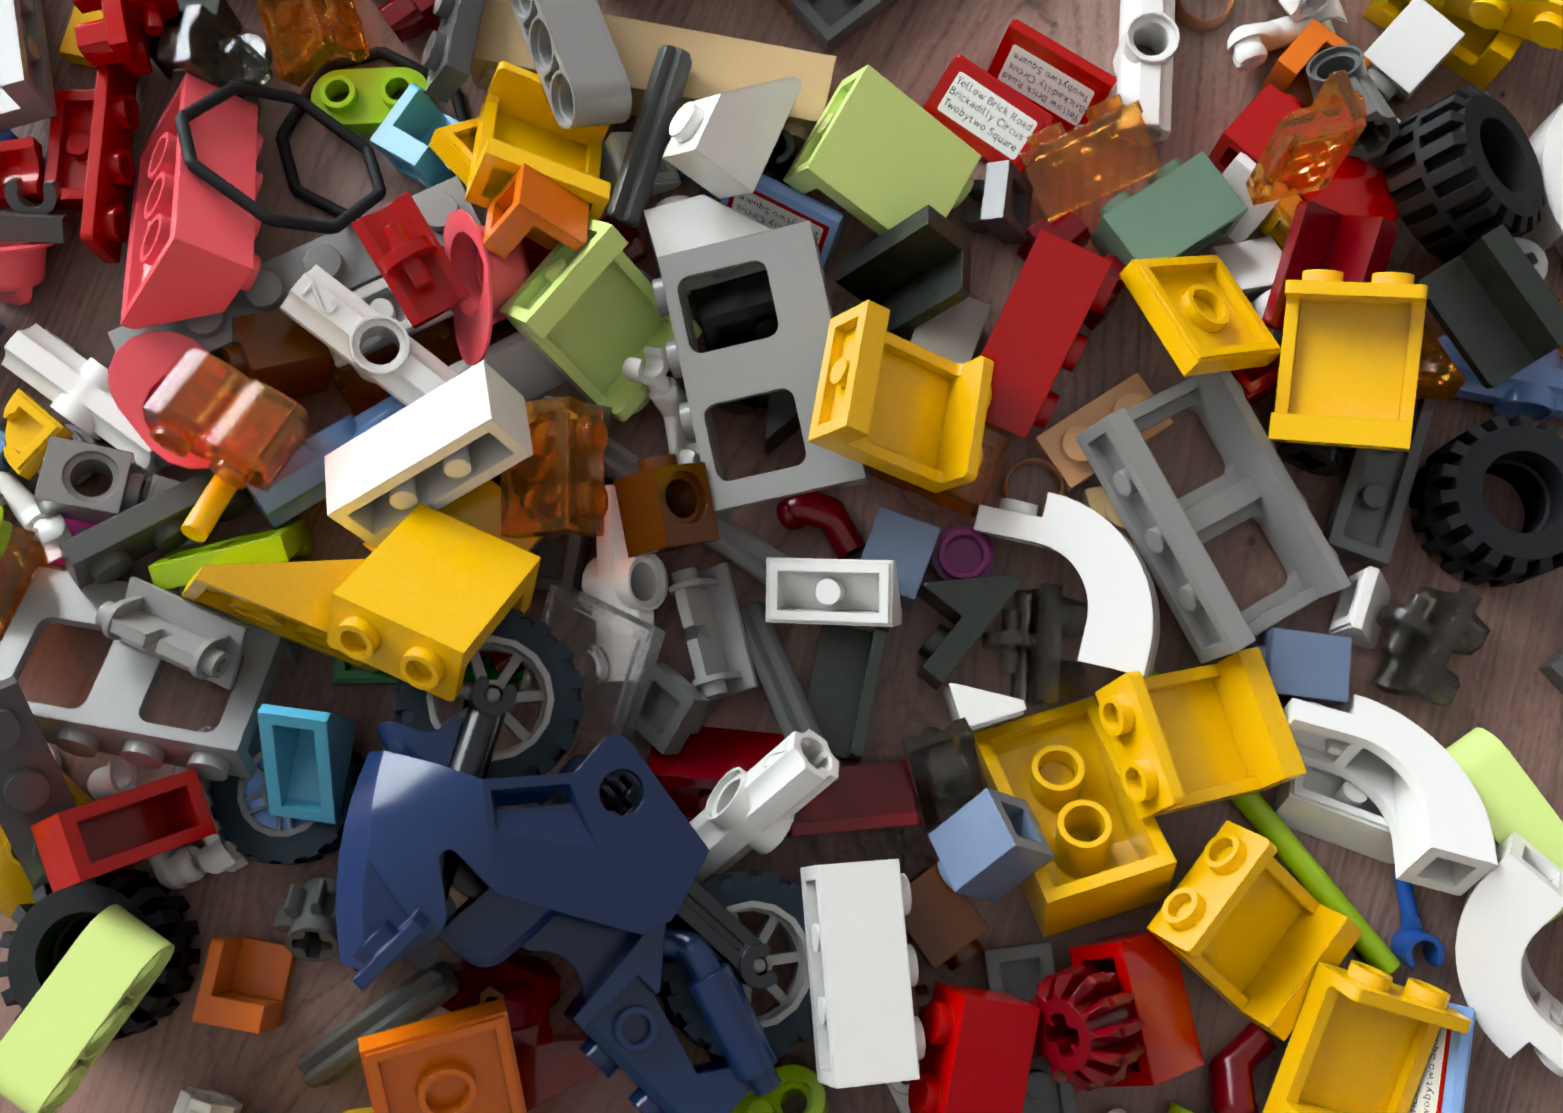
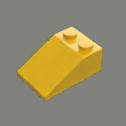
M365 559L201 566L187 583L181 595L183 598L372 673L379 670L364 662L352 659L327 644L332 593Z
M1093 696L973 733L974 746L988 788L1027 801L1055 856L1020 883L1043 938L1168 897L1177 861L1155 817L1138 820L1133 802L1124 790L1121 779L1122 771L1110 736L1102 726L1099 707Z

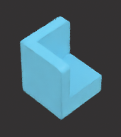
M410 84L373 134L370 141L397 171L427 188L451 179L456 175L429 147V143L435 129L459 123V121L441 112L432 99L424 94V89L415 84Z

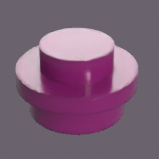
M959 524L947 528L938 536L931 555V561L936 574L942 581L987 577L994 566L995 549L988 535L975 531L972 525Z

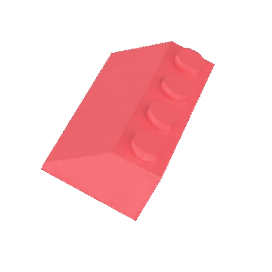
M189 73L185 74L136 159L120 321L121 326L132 330L225 312L239 290L247 292L251 289L260 269L261 258L259 255L254 254V241L260 230L261 221L192 173L184 164L175 125V117L182 109L219 89V87ZM234 95L189 121L197 160L255 201L263 180L262 173L256 171V160L259 157L264 140L263 134L257 132L258 106Z

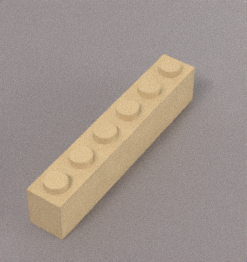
M485 0L470 73L475 86L481 87L487 92L496 68L501 61H506L538 74L510 0ZM602 13L630 83L632 94L630 115L638 116L658 50L662 45H671L690 53L692 61L678 110L687 102L782 78L795 76L803 82L783 127L794 139V151L802 149L833 96L837 56Z

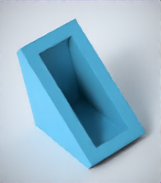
M262 703L257 716L270 815L336 824L341 813L358 721L328 712Z

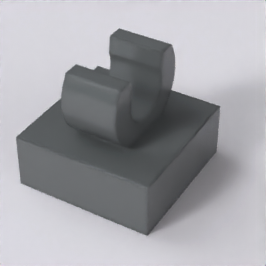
M1010 160L987 163L985 180H974L973 187L968 194L974 201H982V208L976 212L962 213L961 221L974 232L982 233L990 230L1004 245L1025 243L1027 240L1026 231L1029 227L1033 186Z
M12 178L7 181L4 195L9 206L0 210V241L64 244L76 233L74 209L56 208L61 201L62 195L57 180L48 179L43 183L44 200L40 204L32 203L25 198L22 191V178Z
M651 662L621 717L662 755H678L690 734L699 733L712 710L707 707L710 700L668 663Z

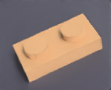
M1138 372L1036 436L1033 440L1032 445L1040 457L1051 462L1061 474L1066 494L1096 475L1075 437L1105 416L1123 407L1128 409L1154 396ZM1169 418L1141 432L1145 442L1147 443L1167 430L1173 421Z

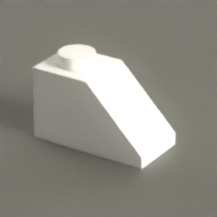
M795 76L687 102L677 111L670 123L669 134L672 137L662 158L719 199L753 193L803 82Z
M704 194L691 198L685 195L670 196L659 201L654 208L643 210L659 272L660 268L657 257L771 230ZM751 264L692 278L685 281L687 295H690L692 290L767 269L761 264Z

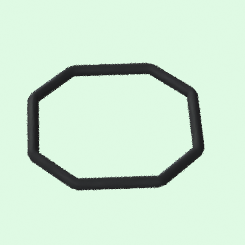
M374 47L323 62L316 68L301 95L311 101V92L315 83L326 73L380 58L398 67L414 69L421 73L426 80L429 69L386 47ZM459 87L451 97L457 121L462 122L469 120V116ZM293 105L276 135V143L289 189L295 197L338 217L348 209L301 187L288 138L304 111Z
M239 81L230 82L182 109L175 117L181 152L187 168L259 221L271 227L336 234L385 198L386 187L374 149L370 144L303 95L296 92ZM236 94L294 104L363 154L373 191L332 222L271 213L197 160L189 121Z

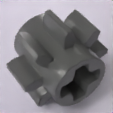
M315 877L306 881L303 886L292 884L286 901L280 902L273 930L289 932L285 948L299 959L309 962H323L334 957L337 951L339 952L335 878Z

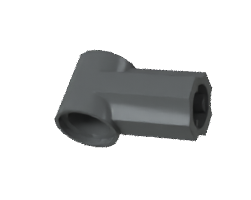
M1337 45L1316 54L1308 62L1306 71L1318 121L1330 129L1345 156H1356L1361 158L1363 162L1386 154L1391 141L1399 135V125L1395 114L1367 73L1363 51L1357 46Z

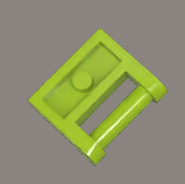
M297 518L286 521L273 529L205 545L191 543L180 546L148 566L153 585L164 590L180 587L182 594L187 583L201 566L286 562L291 558L313 553L312 535L304 518Z

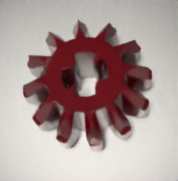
M1076 965L1064 969V971L1048 975L1043 981L1037 983L1038 994L1028 1001V1003L1041 1008L1036 1034L1039 1050L1035 1060L1050 1062L1053 1082H1070L1076 1092L1082 1090L1093 1091L1102 1086H1110L1126 1078L1127 1074L1133 1072L1132 1063L1136 1062L1138 1057L1146 1052L1135 1034L1147 1022L1132 1014L1130 1005L1135 993L1118 992L1116 972H1097L1093 965Z

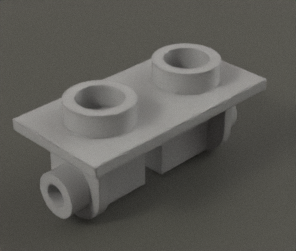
M724 562L700 572L697 571L696 567H691L672 573L673 585L669 587L670 595L676 598L682 626L687 637L686 642L696 678L692 681V685L696 689H700V692L710 702L758 687L759 683L728 563Z
M135 576L130 577L125 599L116 603L112 601L105 602L99 608L95 617L96 625L102 627L105 637L111 640H120L191 672V675L198 679H206L228 690L233 688L249 631L248 626Z

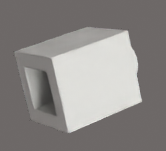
M1412 0L1363 54L1371 61L1367 73L1385 100L1389 101L1395 95L1405 103L1459 45L1465 33L1425 0Z

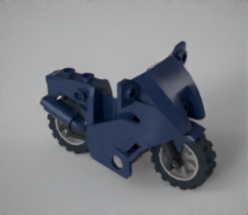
M511 609L469 661L475 683L472 688L462 685V690L457 696L464 699L462 711L441 723L436 706L437 696L425 690L417 689L397 678L394 690V721L384 722L377 726L379 736L386 751L369 752L350 800L343 828L336 879V924L341 965L352 967L357 972L351 980L363 991L386 967L403 957L416 969H428L433 966L439 956V950L433 941L434 939L438 940L466 962L477 967H491L500 964L520 947L528 951L555 953L572 965L579 976L582 986L563 1013L587 1037L578 1049L608 1079L619 1069L637 1087L628 1100L641 1113H731L749 1091L759 1097L778 1087L782 1082L774 1067L779 1060L778 1057L791 1052L790 1047L796 1042L801 1041L805 1043L814 1035L802 885L795 881H787L780 877L781 875L773 872L751 870L714 875L699 884L695 878L710 850L632 743L623 735L611 734L605 737L589 755L574 756L557 774H546L568 752L576 738L575 733L578 723L582 721L584 702H581V689L584 688L580 670L575 669L571 660L573 654L563 640L559 642L550 633L552 628L539 619H536L534 622L529 618L523 617L522 611ZM479 652H498L509 655L512 658L497 680H489ZM521 663L534 678L538 690L517 692L514 685L509 684L506 686V684ZM540 702L537 720L529 733L509 711L514 705ZM502 725H504L520 743L507 750L494 752ZM600 790L606 797L607 810L600 800ZM539 803V806L497 810L499 806ZM451 886L469 898L457 909L454 900L449 895ZM751 911L766 916L755 935L739 921L738 912ZM778 924L789 941L790 951L770 954L771 947L766 943ZM792 963L789 984L783 992L775 984L778 981V975L772 972V966ZM752 988L763 989L776 1003L763 1013L755 1014L750 1004ZM654 993L657 994L658 997L662 998L663 1004L666 1009L662 1010ZM669 1021L673 1026L678 1027L685 1035L684 1037L691 1043L703 1048L711 1062L692 1065Z

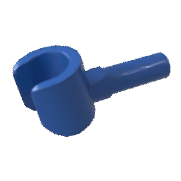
M1393 874L1401 913V928L1394 933L1390 948L1402 964L1414 970L1415 963L1412 957V950L1418 942L1422 941L1424 958L1427 963L1438 968L1445 959L1444 946L1437 937L1423 931L1421 916L1418 915L1413 884L1397 880L1396 874Z

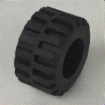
M1464 86L1398 123L1399 135L1391 141L1386 154H1384L1385 156L1382 157L1386 182L1395 207L1407 228L1416 240L1418 239L1423 247L1432 255H1437L1441 261L1448 263L1482 236L1504 224L1514 238L1534 230L1537 227V223L1541 222L1544 215L1545 194L1536 154L1527 135L1515 117L1489 92H1484L1476 86L1468 88Z
M1504 415L1494 417L1481 425L1476 424L1435 450L1426 459L1428 464L1418 470L1414 479V483L1421 488L1410 494L1409 507L1419 509L1420 516L1411 520L1414 533L1424 531L1429 541L1421 546L1426 554L1431 557L1438 553L1444 558L1440 565L1441 569L1450 575L1463 570V582L1476 586L1489 581L1490 587H1505L1515 582L1517 584L1563 566V440L1557 436L1559 426L1545 421L1534 427L1533 416L1517 415L1507 421ZM1485 473L1504 479L1519 494L1525 510V521L1521 533L1506 528L1489 512L1482 490Z
M117 869L54 893L50 883L42 884L31 892L35 903L19 904L10 917L18 923L16 930L5 931L2 934L0 947L9 949L8 960L0 962V977L8 976L10 988L1 992L6 1007L19 1004L22 1011L15 1018L17 1020L87 925L101 911L117 903L175 945V950L165 969L112 1041L145 1032L158 1025L156 1019L171 1015L180 1005L174 995L189 992L195 978L186 974L187 966L199 964L201 949H190L189 940L190 936L200 934L197 920L184 921L182 916L190 908V905L183 896H168L170 888L159 884L157 878L148 879L149 873L139 870Z

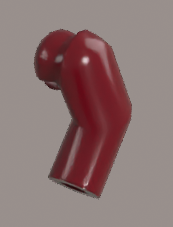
M814 491L787 497L778 502L776 514L778 520L785 528L789 530L800 529L806 524L822 529L838 559H847L865 548L864 540L845 506L838 498Z
M1253 1022L1249 1023L1209 1063L1210 1098L1215 1113H1259L1252 1071L1276 1049V1046L1268 1035Z

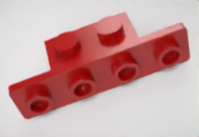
M123 62L97 66L95 89L54 90L57 116L51 117L44 175V182L48 179L57 180L60 185L61 201L56 208L82 211L81 241L106 264L120 263L122 242H125L129 236V219L125 206L127 186L132 185L135 176L134 162L131 156L132 133L138 129L140 123V112L136 101L137 81L140 76L135 77Z

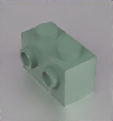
M1202 151L1183 164L1178 158L1169 161L1149 178V186L1135 195L1126 190L1108 201L1098 213L1101 219L1090 241L1102 257L1109 253L1116 256L1125 266L1134 259L1197 256L1228 236L1248 208L1205 152Z

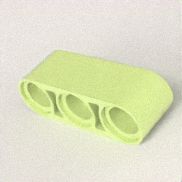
M1476 727L1447 747L1446 750L1469 777L1483 802L1491 823L1495 848L1515 831L1563 870V822L1505 745L1491 732ZM1563 909L1557 915H1555L1547 924L1551 923L1557 917L1562 915Z
M117 903L101 911L82 931L0 1041V1095L23 1113H55L74 1093L165 969L174 953L175 945Z

